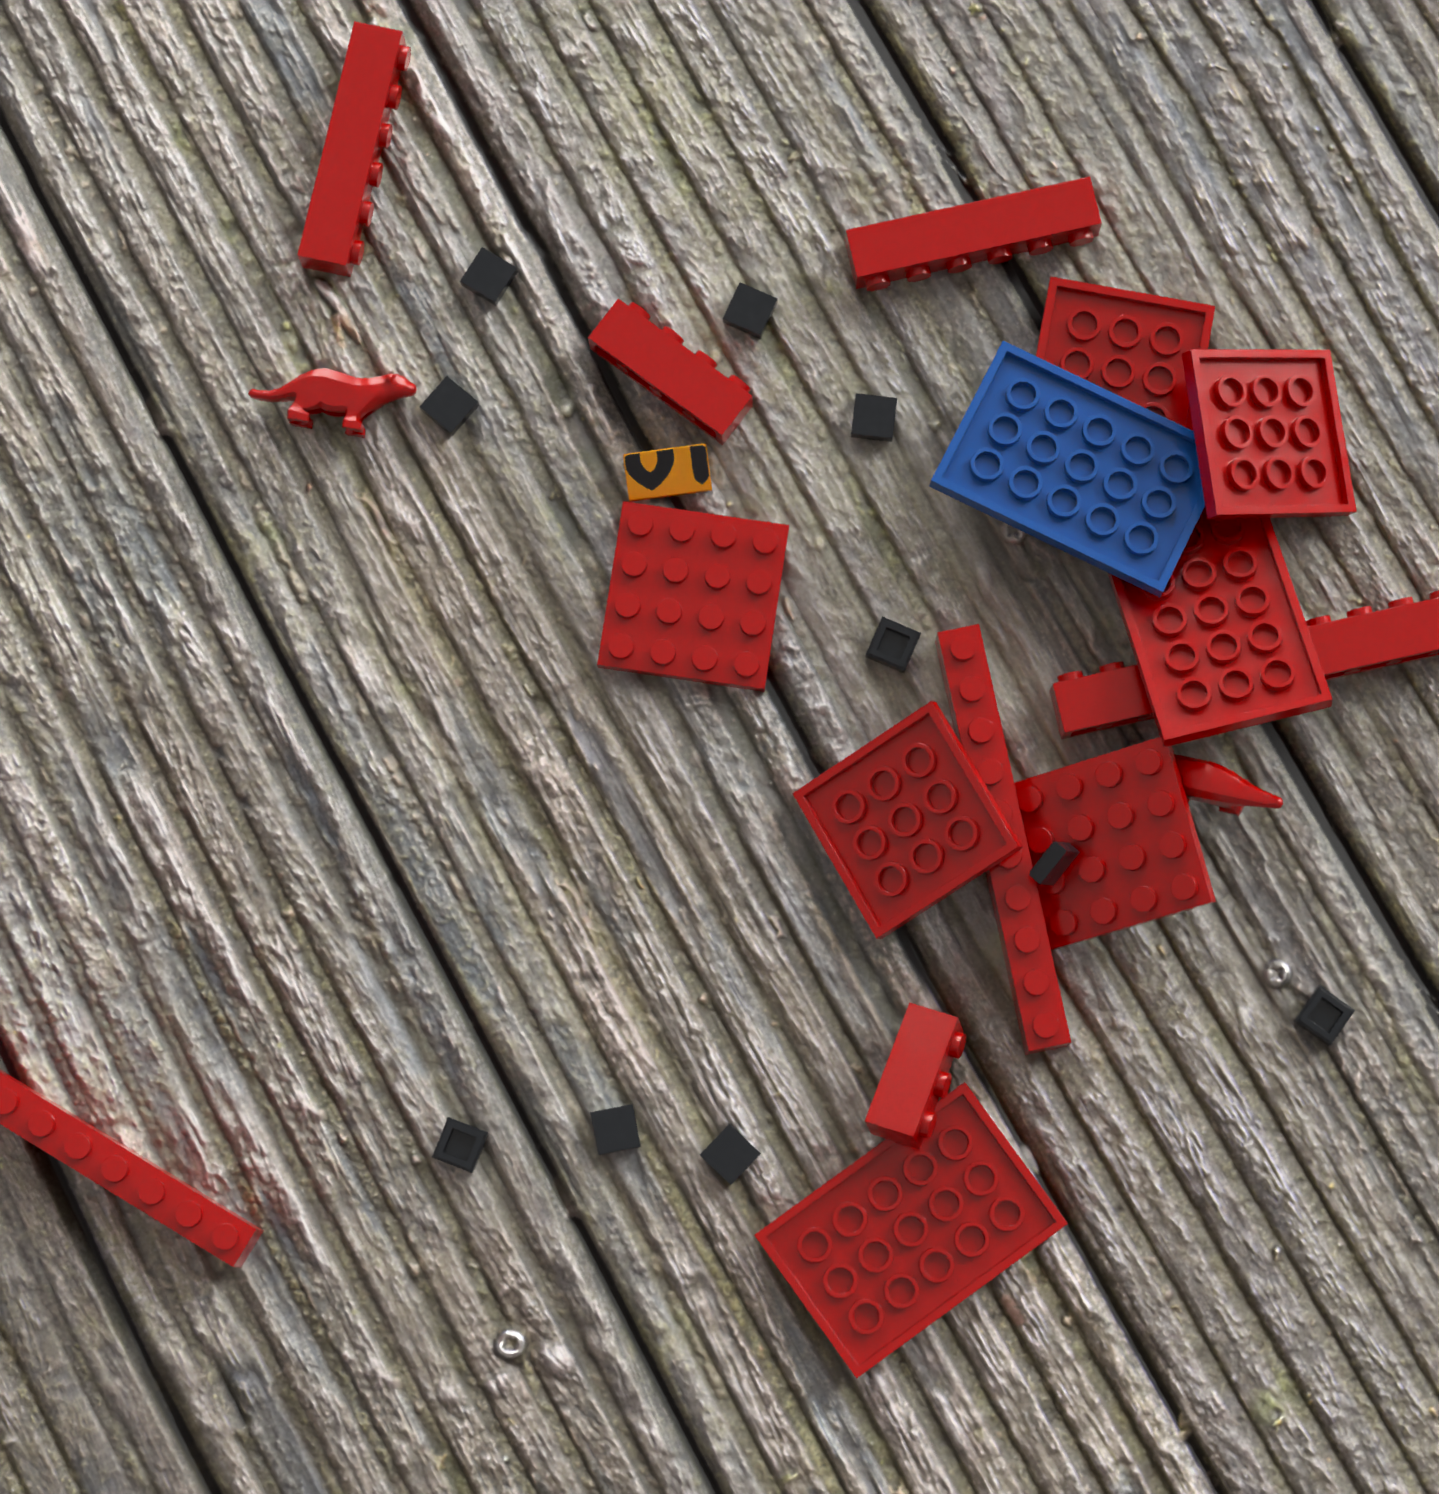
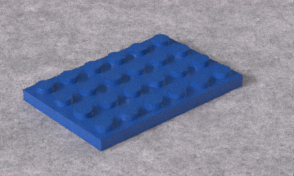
M1002 341L929 487L1158 597H1161L1205 507L1194 431L1005 341Z

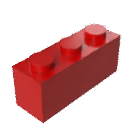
M909 1002L865 1118V1123L871 1134L919 1150L924 1137H931L937 1121V1114L934 1113L939 1097H946L950 1088L952 1074L948 1072L954 1058L959 1059L966 1044V1034L963 1033L964 1031L958 1017Z

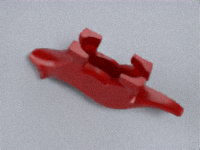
M322 368L301 374L277 389L270 391L251 389L248 395L252 399L266 402L294 401L287 409V419L292 426L312 429L313 420L310 418V415L325 413L332 417H344L342 428H346V435L365 438L366 430L362 422L386 404L414 396L417 388L405 376L399 374H387L373 378H357L342 372Z
M1174 754L1188 802L1194 800L1218 806V811L1238 817L1244 806L1279 809L1283 805L1282 798L1254 786L1249 780L1243 779L1234 771L1220 764Z

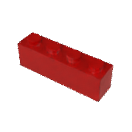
M617 299L589 335L590 349L723 445L753 407V397L749 394L751 391L750 387L737 376L731 374L727 378L716 370V362L700 350L695 354L682 345L684 342L682 337L671 328L664 326L661 330L649 321L651 316L638 304L631 302L627 305L620 299Z

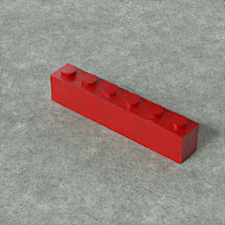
M354 21L297 254L303 268L351 277L354 265L360 266L364 253V241L360 240L363 226H370L374 210V203L369 200L372 188L379 187L383 174V163L379 162L382 148L388 149L392 137V124H388L391 109L397 110L401 100L402 86L397 85L400 71H407L411 57V47L406 45L403 31Z
M1089 176L848 229L845 234V245L856 289L866 287L867 291H877L890 286L891 281L907 278L908 282H918L931 277L932 272L947 269L948 273H959L970 269L973 263L988 260L989 264H1000L1013 258L1012 255L1029 252V255L1034 256L1047 253L1053 249V246L1069 243L1072 247L1082 246L1092 242L1094 237L1099 235L1102 222Z

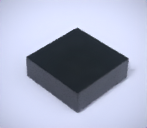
M482 247L460 280L461 286L497 306L517 275L518 269Z
M740 282L725 312L723 323L761 339L778 303V298Z
M446 376L420 405V410L453 436L478 408L479 402Z
M856 393L851 437L892 442L897 398Z
M882 616L865 657L905 673L921 633Z
M1055 841L1030 870L1029 875L1040 885H1054L1080 852L1068 842Z
M1319 985L1293 1021L1324 1044L1330 1046L1355 1010Z
M633 1104L590 1112L599 1156L641 1147Z
M448 1117L432 1158L474 1173L489 1133Z
M730 1123L700 1154L730 1185L761 1155Z

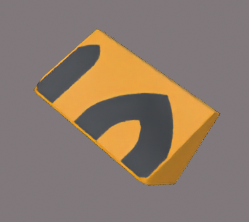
M706 444L623 455L629 502L712 491Z

